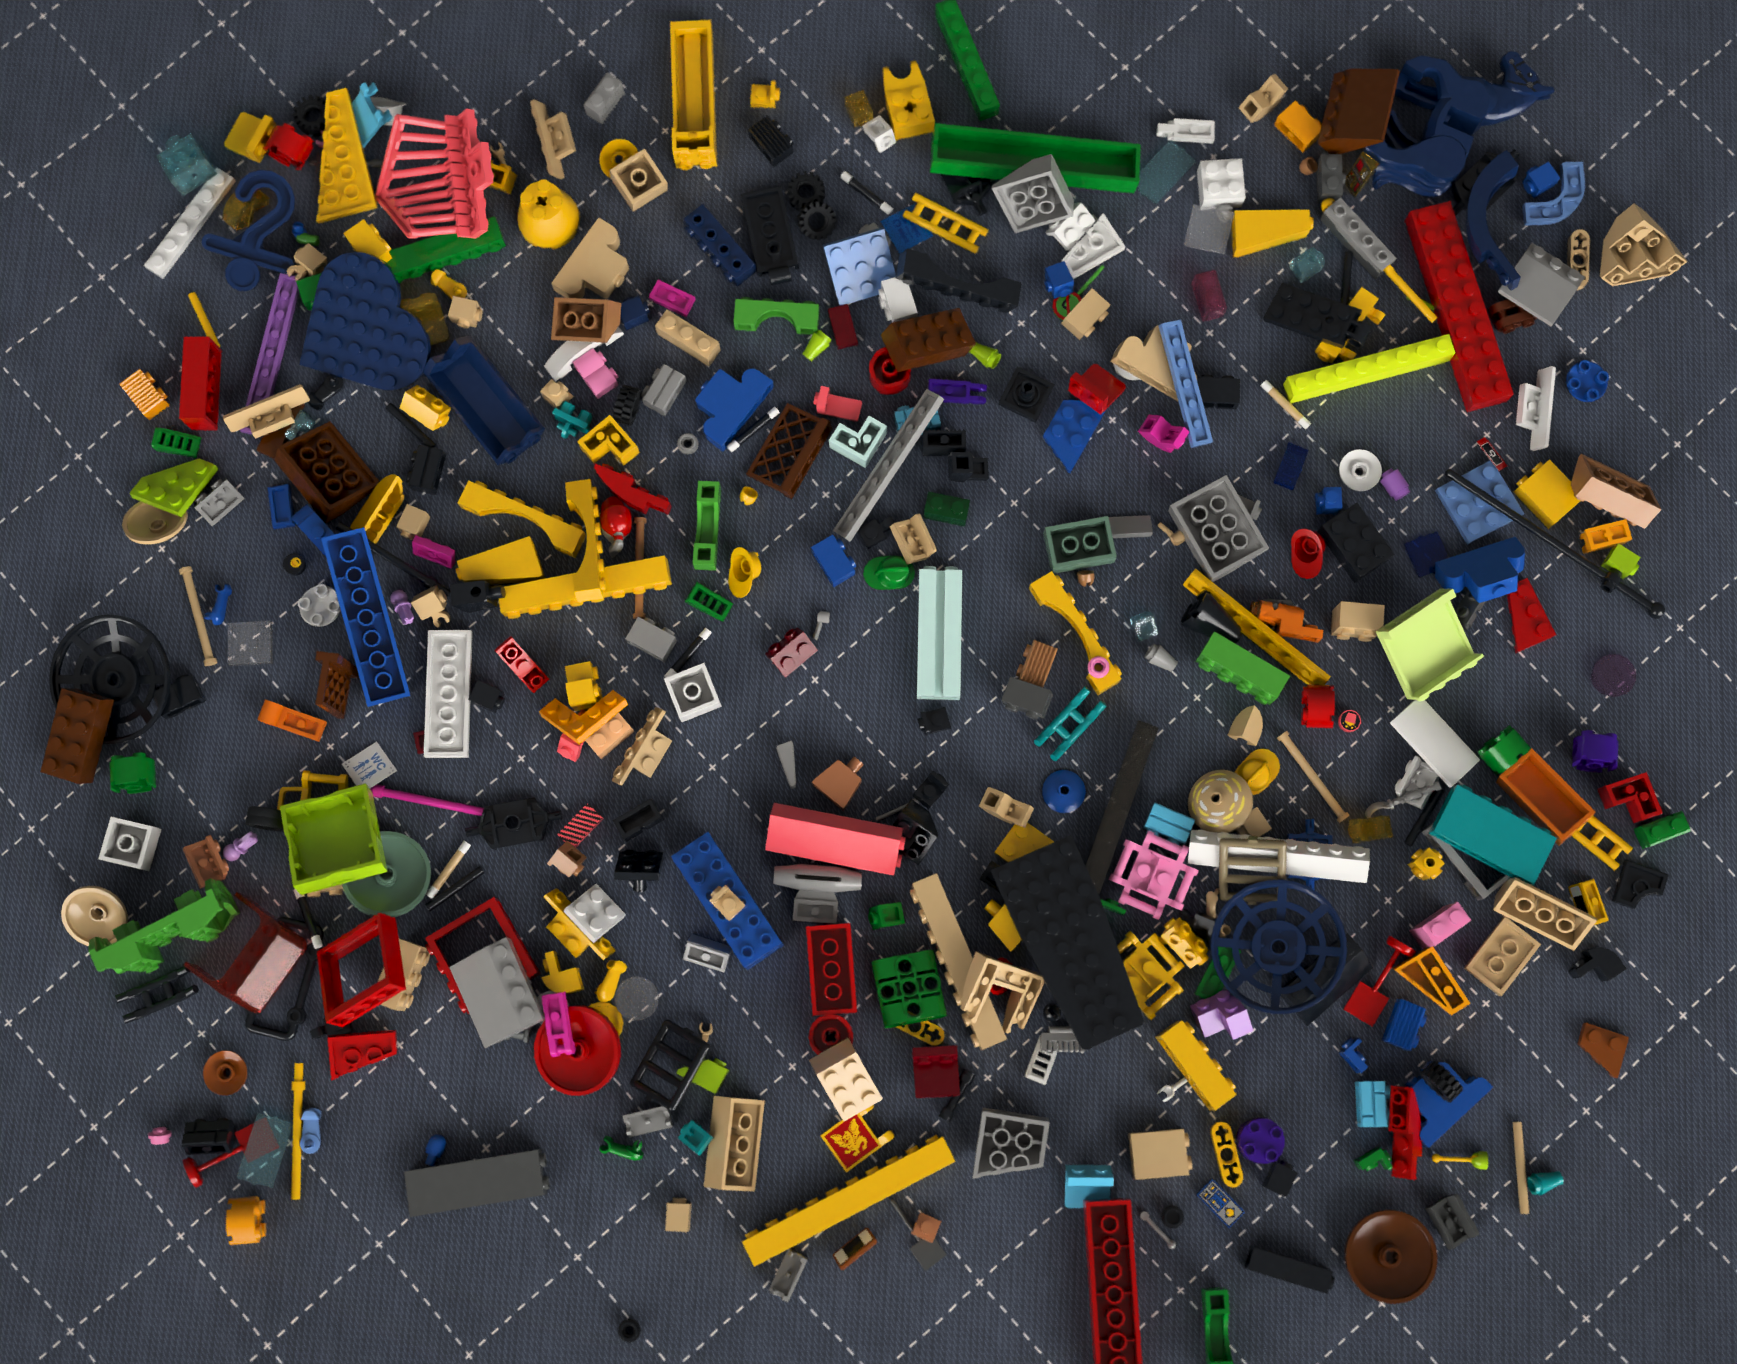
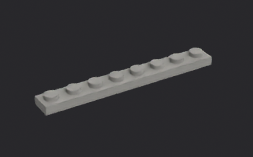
M928 389L925 390L833 531L851 542L944 401L940 395Z

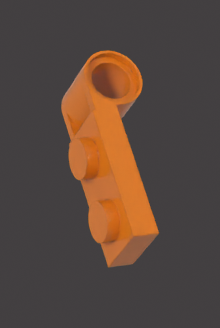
M269 700L264 701L257 718L258 721L320 742L327 724L324 720Z

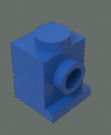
M1324 487L1320 493H1315L1316 515L1339 513L1343 508L1341 487Z

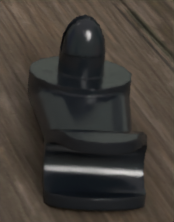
M332 374L328 375L321 386L314 393L311 392L309 394V405L313 409L320 411L324 407V403L343 388L344 382L342 377Z

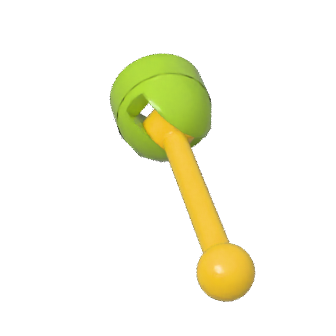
M1487 1151L1475 1152L1471 1157L1432 1155V1161L1435 1163L1439 1161L1471 1162L1477 1169H1488Z

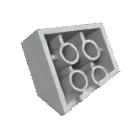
M982 1107L972 1179L1043 1167L1050 1123L1049 1118Z

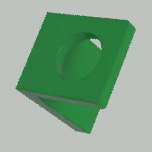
M1109 898L1106 901L1100 899L1104 908L1122 916L1125 914L1126 910L1118 907V902Z

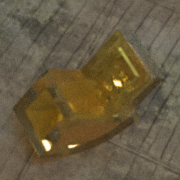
M257 190L252 200L241 202L236 198L234 192L225 204L222 220L236 231L241 230L252 224L254 212L269 205L270 198L262 191Z
M1389 816L1349 820L1348 833L1350 838H1352L1353 844L1393 838Z

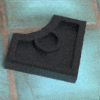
M1624 860L1612 902L1635 909L1638 902L1645 896H1662L1669 875L1632 861Z

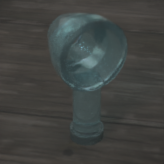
M300 410L294 420L295 423L286 430L285 436L293 440L298 431H311L315 425V420L307 412Z

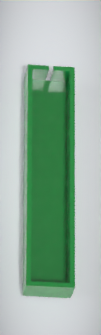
M935 123L932 133L930 173L1001 180L1029 161L1052 154L1067 187L1134 193L1140 178L1141 144Z

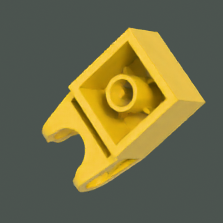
M915 60L910 61L911 72L904 79L894 77L888 66L883 67L885 104L895 140L931 133L934 129L935 120L926 84Z

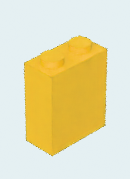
M1550 459L1545 464L1542 462L1537 464L1531 470L1534 474L1529 478L1525 475L1516 483L1518 488L1513 491L1548 529L1580 502L1574 496V491L1570 485L1571 481Z

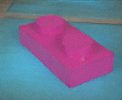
M657 280L649 295L650 301L684 317H687L696 300L695 296L661 280Z
M417 535L412 541L414 555L450 569L453 568L455 564V550L446 545L432 542L428 538H422Z

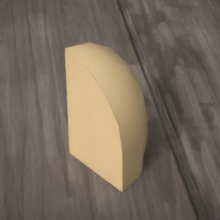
M1255 705L1245 708L1236 716L1227 736L1234 740L1242 738L1247 741L1248 745L1257 746L1263 728V721L1260 711Z

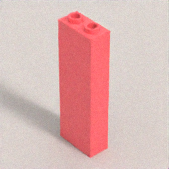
M774 803L770 814L765 850L894 876L895 868H900L902 855L898 853L899 850L904 849L906 837H902L903 828Z

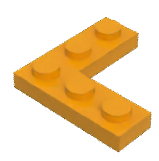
M612 690L581 716L556 698L543 707L539 713L542 718L579 745L624 709L628 703L624 697Z

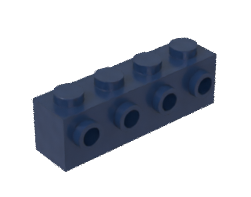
M703 204L683 219L685 224L684 230L690 238L694 236L698 241L697 245L703 253L707 251L711 256L710 260L716 268L720 266L724 271V277L729 283L733 282L738 287L756 272L755 263Z

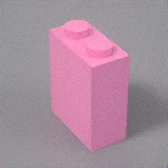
M1455 902L1443 906L1409 931L1423 949L1436 946L1470 922L1471 919L1461 905Z

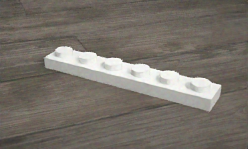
M216 168L144 266L164 279L236 180L224 171Z

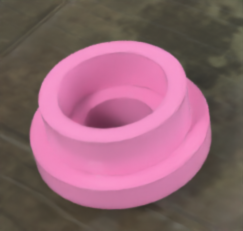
M1094 657L1088 663V672L1094 678H1103L1109 672V663L1103 657ZM1099 664L1102 666V670L1096 671L1094 666Z
M166 1127L154 1128L153 1132L148 1134L151 1144L155 1145L168 1143L169 1137L172 1136L171 1131L167 1130Z

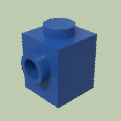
M1548 161L1540 167L1534 166L1529 169L1522 183L1525 191L1531 194L1534 199L1554 187L1560 177Z
M1065 261L1045 268V287L1048 292L1052 293L1054 299L1066 297L1074 292V280Z

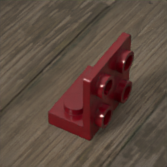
M957 1045L912 1048L915 1097L959 1096Z

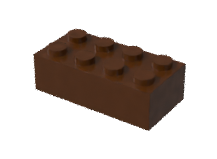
M960 308L892 322L881 334L897 372L966 356L976 345Z
M61 688L40 772L77 784L93 783L114 700L77 688Z

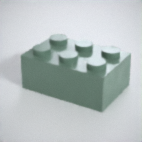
M1108 516L1049 526L1044 529L1043 535L1049 565L1054 574L1111 564L1116 560L1117 556Z

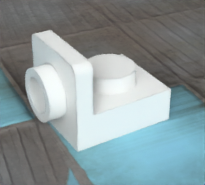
M880 115L863 125L864 132L873 140L879 153L896 143L892 128Z

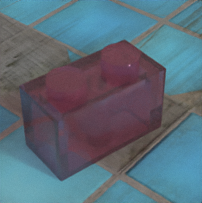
M1216 270L1195 274L1192 287L1203 322L1223 317L1227 306Z

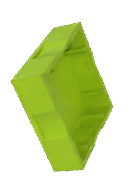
M366 783L335 791L324 797L308 798L280 806L284 834L289 845L288 858L293 887L300 895L388 872L373 793Z

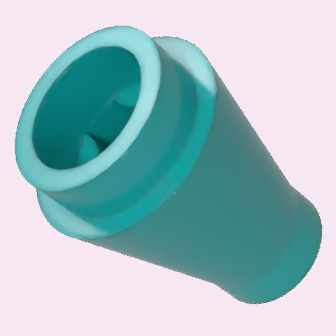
M1559 1171L1532 1173L1527 1178L1530 1192L1533 1195L1538 1194L1540 1196L1564 1182L1563 1176Z

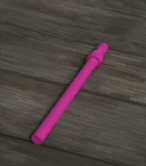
M379 784L370 788L373 797L377 798L388 797L482 816L484 810L482 807L388 789L384 785Z

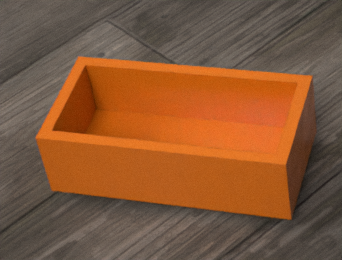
M1532 748L1526 755L1519 758L1514 765L1504 771L1496 781L1539 827L1546 828L1552 832L1551 835L1557 838L1555 843L1558 846L1596 813Z

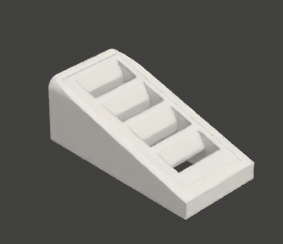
M1039 1036L1024 1077L1046 1085L1057 1052H1048L1047 1050L1044 1054L1051 1056L1049 1060L1038 1056V1052H1041ZM1038 1060L1047 1064V1067L1044 1068L1034 1063ZM1032 1069L1044 1072L1043 1077L1032 1073Z

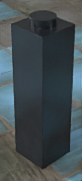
M1253 1246L1249 1248L1244 1267L1250 1271L1328 1294L1329 1289L1333 1288L1335 1277L1332 1276L1333 1271Z

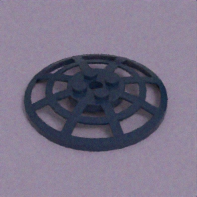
M1267 880L1257 882L1242 889L1224 905L1213 927L1211 955L1220 980L1236 999H1239L1248 1007L1261 1012L1290 1014L1314 1006L1334 989L1345 967L1347 939L1338 913L1320 893L1294 881ZM1278 887L1277 901L1265 902L1251 909L1243 900L1244 897L1258 890ZM1287 888L1306 893L1321 905L1311 914L1300 905L1287 902ZM1237 905L1244 916L1236 926L1233 939L1219 938L1224 919L1230 910ZM1277 908L1275 921L1264 924L1256 915L1266 909ZM1286 908L1300 913L1306 919L1297 927L1286 922ZM1327 912L1332 917L1337 928L1340 947H1326L1325 935L1318 920ZM1250 920L1257 928L1253 940H1239L1244 926ZM1311 926L1315 928L1320 946L1306 945L1303 933ZM1276 941H1282L1286 946L1285 951L1281 954L1275 953L1272 949ZM1218 947L1232 948L1234 962L1241 974L1231 982L1226 977L1221 966ZM1239 949L1252 950L1256 962L1247 969L1242 964ZM1305 954L1319 955L1317 964L1309 975L1301 966ZM1326 956H1338L1339 963L1335 974L1329 984L1322 990L1314 979L1322 970ZM1262 968L1267 972L1273 973L1272 987L1260 983L1252 976ZM1294 971L1302 980L1293 986L1281 987L1282 974ZM1248 981L1257 989L1271 993V1005L1264 1006L1251 1001L1242 995L1237 988ZM1307 986L1315 995L1314 998L1300 1005L1280 1007L1281 994L1293 993Z

